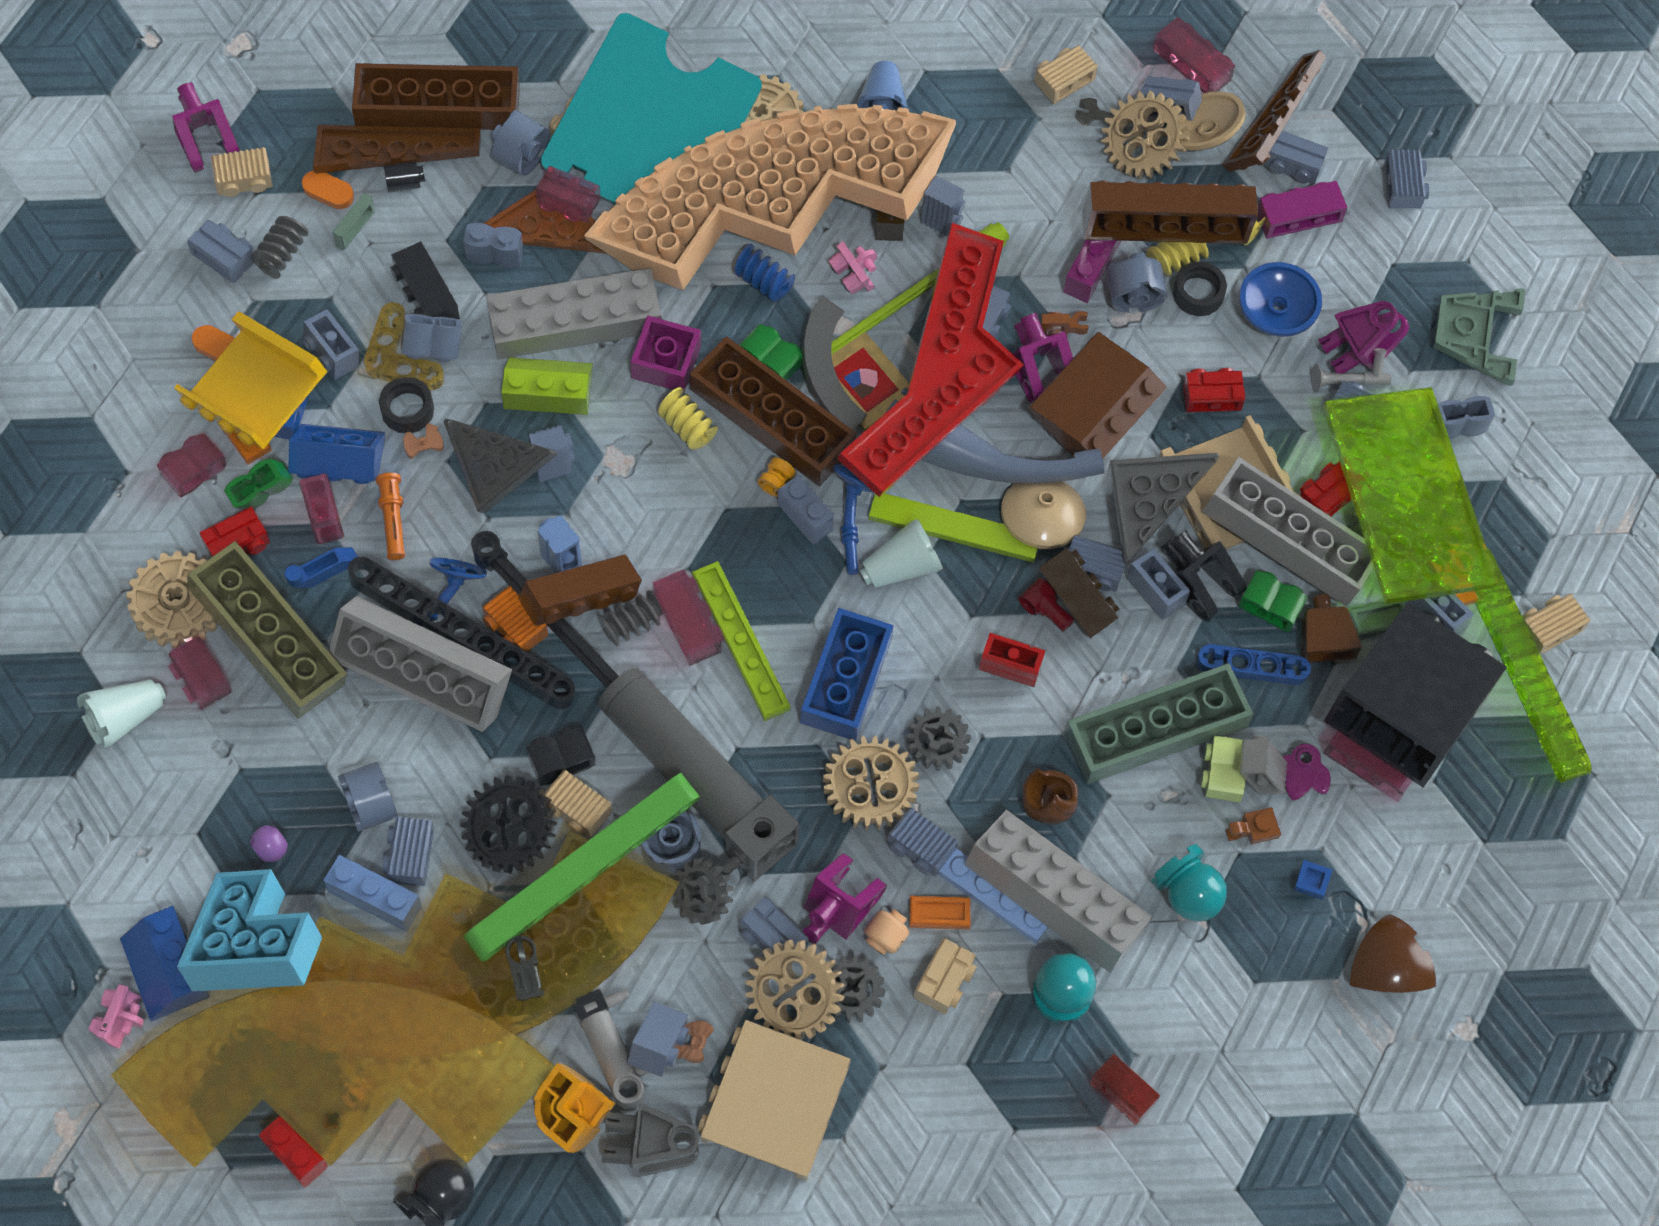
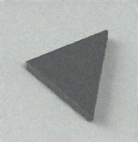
M443 420L479 513L489 511L557 455L555 450L459 421Z
M1218 453L1110 460L1109 468L1124 564L1129 563L1212 468L1219 458Z

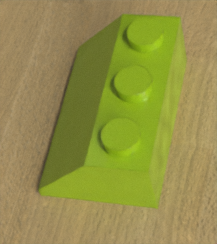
M509 357L504 368L502 384L504 409L588 415L593 363Z

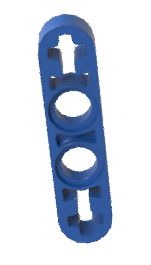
M1214 644L1203 646L1196 659L1199 669L1206 672L1222 666L1224 661L1222 659L1226 655L1228 657L1225 664H1230L1237 678L1291 685L1304 683L1311 671L1309 661L1302 656ZM1207 654L1213 655L1215 660L1213 664L1208 663V659H1206ZM1242 657L1247 662L1246 668H1235L1231 662L1232 658ZM1264 660L1274 663L1276 670L1272 673H1267L1261 669L1260 663ZM1282 663H1285L1283 668L1285 671L1283 674H1280ZM1294 665L1299 666L1300 675H1295V671L1292 670Z

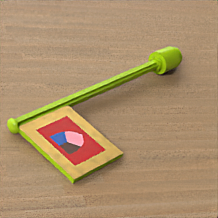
M999 222L995 224L990 223L978 231L1003 240V247L1006 246V242L1009 240L1007 230ZM939 268L831 343L832 362L841 386L850 399L867 414L865 420L860 424L864 431L885 414L895 399L900 401L904 397L901 391L909 386V382L870 338L867 332L935 286Z

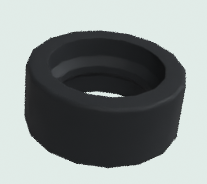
M1199 261L1187 264L1182 267L1176 276L1173 288L1175 303L1181 310L1190 315L1206 316L1214 313L1224 301L1227 289L1225 275L1218 267L1211 263ZM1193 278L1205 279L1212 283L1216 293L1210 299H1195L1184 290V284L1187 280Z
M402 377L394 379L380 393L379 406L383 421L390 429L398 433L418 432L425 428L426 424L433 418L434 403L431 391L424 382L416 378ZM409 393L422 398L423 408L414 416L407 418L398 417L391 412L390 403L399 395Z

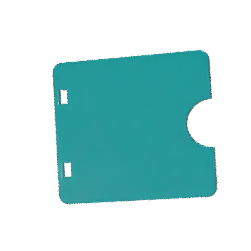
M621 13L616 17L542 154L541 165L547 172L615 205V200L622 193L626 195L635 187L634 182L641 177L644 178L655 171L654 167L669 157L672 160L684 153V148L688 146L693 148L706 142V137L724 130L727 133L741 128L740 124L746 121L761 92L762 82L758 76L719 57L702 71H682L675 67L667 56L666 42L669 32L630 13ZM572 167L586 173L584 180L569 174Z

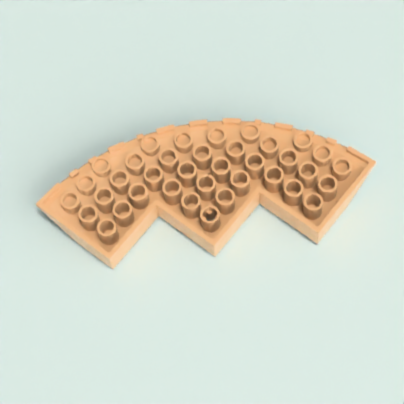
M857 104L837 105V109H822L821 106H816L814 110L799 113L798 109L777 113L778 117L761 121L760 118L741 123V128L727 133L722 130L705 138L706 142L693 148L688 146L684 148V153L672 160L669 157L654 167L655 171L644 178L641 177L634 182L635 187L626 195L622 193L615 200L616 204L608 212L604 211L584 236L586 240L631 270L651 268L654 280L684 290L725 230L796 255L835 196L908 220L937 173L955 128L956 120L925 111L922 114L910 113L907 108L898 107V110L883 109V105L858 108Z

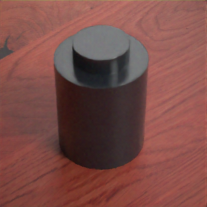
M417 161L384 165L388 193L421 188L420 182H425L423 165L417 166Z

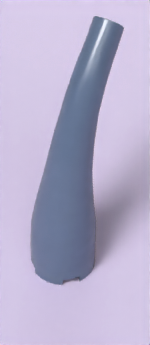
M904 388L901 394L905 396L908 388ZM895 399L889 406L887 411L890 410L899 401ZM959 425L922 459L924 462L962 475L1006 483H1052L1105 474L1100 448L1075 452V458L1027 459L1004 454L962 425Z

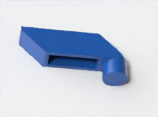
M352 547L334 548L301 566L291 565L287 567L284 573L288 584L295 588H312L348 569L349 563L358 556Z

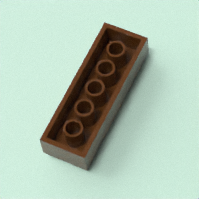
M355 63L352 100L355 126L447 127L494 130L499 124L503 126L514 110L519 111L520 80L518 67Z
M1105 180L1090 182L1082 211L1084 240L1247 244L1258 217L1256 186H1246L1244 184L1230 186L1215 183L1207 185H1193L1190 183L1164 184L1162 182L1136 183L1134 181L1119 183Z
M727 336L690 373V390L780 458L787 461L792 467L819 487L834 472V464L841 465V462L837 459L839 454L856 439L857 433Z

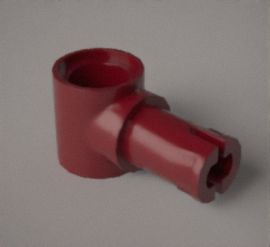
M1039 577L1018 597L1019 603L1028 613L1034 616L1040 614L1042 617L1046 616L1062 632H1065L1075 620L1057 603L1058 599L1055 598L1057 596L1056 591L1043 578Z

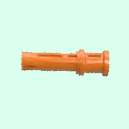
M383 473L375 479L380 491L378 506L383 510L387 559L401 560L405 558L400 508L404 504L399 489L401 475L397 473Z

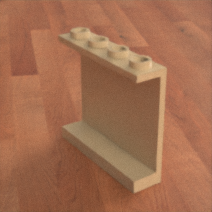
M1251 415L1245 418L1242 428L1176 454L1171 447L1160 451L1159 457L1205 453L1219 454L1217 462L1179 504L1203 548L1218 541L1223 544L1225 549L1246 542L1202 512L1238 457L1294 492L1290 485L1288 473L1280 468L1274 449L1267 445L1261 426L1258 423L1255 424Z
M745 1020L743 1027L737 1026L731 1044L736 1046L732 1056L726 1055L720 1073L724 1074L721 1085L715 1084L711 1092L709 1102L713 1103L710 1113L709 1115L703 1114L697 1131L702 1133L700 1136L701 1142L708 1144V1141L793 1172L796 1178L807 1181L848 1072L851 1059Z

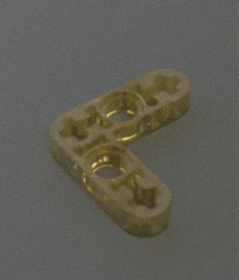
M395 302L387 303L380 311L364 357L367 374L373 378L391 382L402 377L416 378L417 369L420 368L421 373H418V378L416 379L424 382L430 390L439 389L444 383V373L438 363L423 359H412L406 355L396 353L402 336L404 315L406 313L401 304ZM393 313H398V317L393 319L392 327H389V316H392ZM383 335H389L393 338L389 345L378 343V339ZM378 353H381L382 364H379L377 368H373L372 364L377 363ZM401 365H409L412 368V371L407 375H400L396 372ZM431 372L436 373V376H433L431 380H427V376H430Z

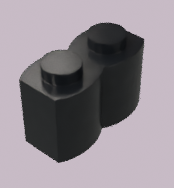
M565 727L555 737L547 738L543 736L536 738L526 747L528 759L540 786L553 783L563 770H567L568 773L573 775L596 765L595 755L582 727Z

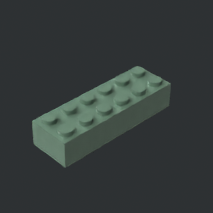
M1228 663L1067 721L1064 735L1088 785L1211 741L1214 735L1225 736L1247 728L1254 714Z

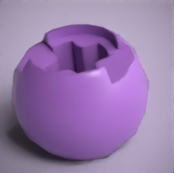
M264 825L257 828L251 835L250 845L264 862L273 863L280 860L286 854L288 844L274 826Z

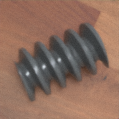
M277 217L275 225L271 226L269 233L264 236L263 241L258 245V250H255L252 254V260L255 265L266 275L275 279L279 278L281 274L277 269L285 270L287 266L283 261L290 262L292 260L290 253L298 251L295 244L302 245L304 240L301 236L307 237L309 234L307 228L291 217Z
M651 590L646 591V599L642 595L636 596V604L631 600L626 601V610L621 605L615 607V614L610 610L605 612V620L600 615L597 616L605 635L616 647L619 646V636H622L626 641L630 640L629 631L639 636V626L641 625L647 631L651 630L649 623L651 620L657 626L661 625L660 616L663 615L662 608Z

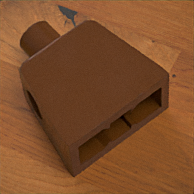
M1328 594L1314 596V609L1306 610L1302 619L1301 656L1306 658L1309 663L1356 659L1362 646L1348 608L1345 606L1332 607Z

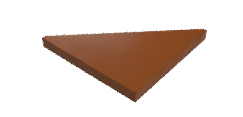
M557 177L552 178L483 223L493 228L511 227L519 230L522 233L523 245L607 254L585 239L584 235L596 221Z

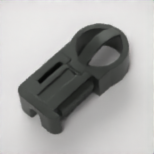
M516 936L507 943L506 958L510 965L517 1000L524 1002L530 998H541L544 996V990L539 991L542 986L536 966L538 965L536 946L529 937ZM522 941L527 942L532 949V956L528 961H526ZM514 943L517 945L520 963L513 961L510 956V949Z

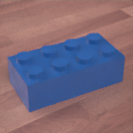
M838 608L801 709V724L850 740H857L892 641L894 625Z

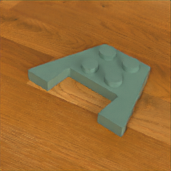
M1519 288L1515 289L1514 292L1499 293V290L1493 291L1492 294L1477 295L1476 292L1442 295L1439 300L1433 348L1506 385L1512 386L1515 381L1517 359L1489 353L1494 310L1521 315L1524 308L1526 289Z

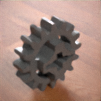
M937 706L935 713L931 714L930 710L926 708L924 710V717L916 714L914 718L915 724L909 723L908 732L910 734H907L906 742L911 745H909L908 752L909 754L917 753L915 762L918 763L924 760L926 769L931 764H935L937 771H940L942 764H945L948 769H952L953 760L961 763L962 754L968 753L969 746L966 744L970 743L971 735L965 733L968 731L969 726L968 724L960 725L962 716L957 715L953 718L951 716L952 709H948L944 714L941 713L940 706ZM949 727H951L954 730L956 735L951 732ZM937 736L942 737L939 741H935ZM920 743L925 744L927 751L922 747Z
M698 858L685 862L684 869L676 870L679 879L671 881V884L676 886V891L670 894L678 899L673 906L674 908L681 907L683 910L680 916L682 918L690 917L689 920L692 924L700 922V925L721 920L720 914L729 912L725 904L733 902V899L728 896V892L734 890V887L727 886V881L731 876L730 874L722 875L724 866H714V859L704 860V858ZM701 871V872H704L705 874L702 876V875H696L695 873ZM700 907H703V908L707 907V908H708L707 911H702V910H699V909H700Z
M857 955L853 956L852 962H848L845 956H842L841 964L837 965L835 963L831 967L832 972L841 971L842 974L836 977L835 980L844 984V987L837 990L838 994L844 996V1000L835 1002L841 1008V1011L835 1014L834 1019L838 1020L841 1015H845L846 1022L850 1023L852 1016H856L859 1022H863L864 1013L872 1017L874 1016L873 1006L881 1007L882 1001L878 997H884L885 989L879 986L884 984V977H876L879 971L877 966L871 969L868 968L869 959L866 958L861 964L858 963ZM848 971H856L859 973H850ZM871 983L872 995L869 999L867 997L868 994L864 990ZM849 985V987L851 988L857 986V993H855L853 990L847 992V986ZM844 1005H853L855 1007H847Z

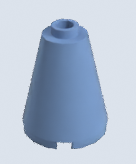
M879 61L873 65L857 102L858 108L883 105V109L898 110V107L908 109L896 64L891 61Z

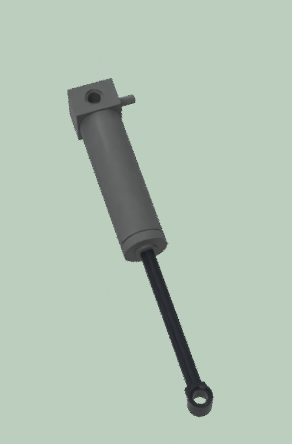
M491 531L477 533L471 542L475 563L481 568L488 569V571L494 570L520 596L525 581L528 580L507 559L508 553L501 547L498 536ZM483 548H493V550L488 553L481 552ZM564 618L551 624L546 623L553 633L607 688L598 701L597 706L668 781L682 773L698 793L700 798L692 805L693 808L726 841V854L730 859L723 864L722 875H729L739 867L755 882L798 845L799 823L772 795L764 800L638 668L628 670L619 676Z

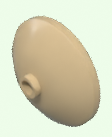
M1221 91L1201 94L1202 102L1198 110H1196L1193 121L1185 120L1181 123L1189 127L1188 131L1182 133L1189 138V141L1181 142V145L1186 150L1203 151L1217 147L1231 139L1241 128L1246 116L1245 107L1239 97L1232 93Z
M1065 482L1015 483L1004 495L1001 505V517L1006 529L1018 541L1034 548L1055 549L1071 543L1074 535H1080L1086 521V508L1078 492Z

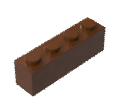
M624 554L525 581L519 601L534 626L544 623L551 624L562 618L576 617L590 610H601L615 603H625L628 600H632L638 592L642 579L627 555Z

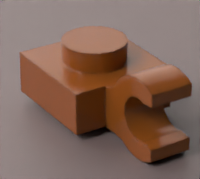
M1079 311L1070 318V314L1050 312L1042 314L1040 324L1044 334L1048 336L1065 331L1066 336L1068 333L1084 335L1088 333L1089 327L1088 325H1080L1078 321H1087L1088 313Z
M1272 807L1244 813L1243 821L1230 823L1228 825L1229 828L1225 830L1228 841L1249 837L1251 845L1279 839L1281 836Z

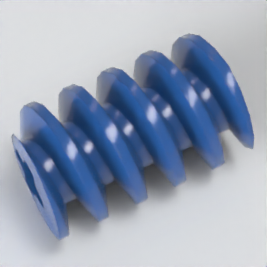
M752 243L747 245L736 261L735 274L738 277H743L745 282L751 283L753 288L760 289V292L763 295H768L771 301L780 300L793 286L795 275L793 274L787 279L788 269L784 268L778 273L777 271L780 267L778 262L769 266L771 262L770 256H766L761 260L763 251L759 249L752 254L754 245Z

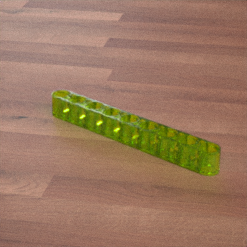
M1483 547L1459 555L1458 558L1478 597L1475 605L1502 663L1507 666L1506 671L1555 776L1561 783L1591 774L1592 766L1589 756L1492 552L1488 547Z

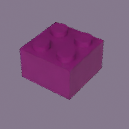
M648 315L630 362L631 379L671 390L681 387L684 390L683 393H685L690 373L693 371L701 349V330Z

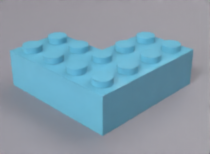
M271 869L216 873L177 966L192 991L304 986L322 936L309 913L278 914L285 892Z

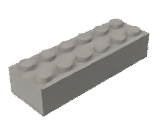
M651 268L486 295L498 360L640 336L648 315L662 319Z
M1238 457L1202 511L1346 607L1360 591L1384 552L1240 457Z
M358 596L354 597L340 609L329 648V653L340 665L481 732L498 717L512 669Z
M1005 810L974 844L964 864L1109 973L1114 970L1139 940L1152 919L1151 915L1008 810Z

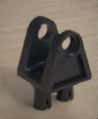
M1185 530L1161 546L1176 564L1175 574L1190 590L1186 605L1203 621L1209 622L1214 618L1218 609L1197 574L1200 571V567L1232 597L1241 595L1247 589L1244 579L1220 541L1201 550Z

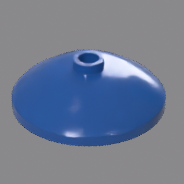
M1271 262L1258 266L1246 276L1241 285L1239 303L1245 318L1255 328L1269 335L1288 337L1308 330L1316 322L1322 308V294L1315 279L1304 269L1290 263ZM1273 307H1279L1281 310H1276Z

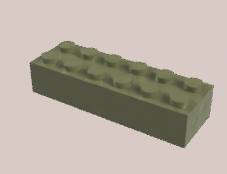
M236 541L188 573L187 588L297 719L345 685L347 673Z

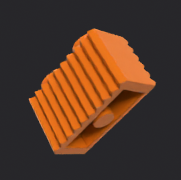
M508 586L482 607L484 614L482 620L492 632L497 630L503 636L502 638L529 652L530 649H533L535 645H538L539 642L548 636L547 625L544 623L534 626L519 601V594L511 586Z

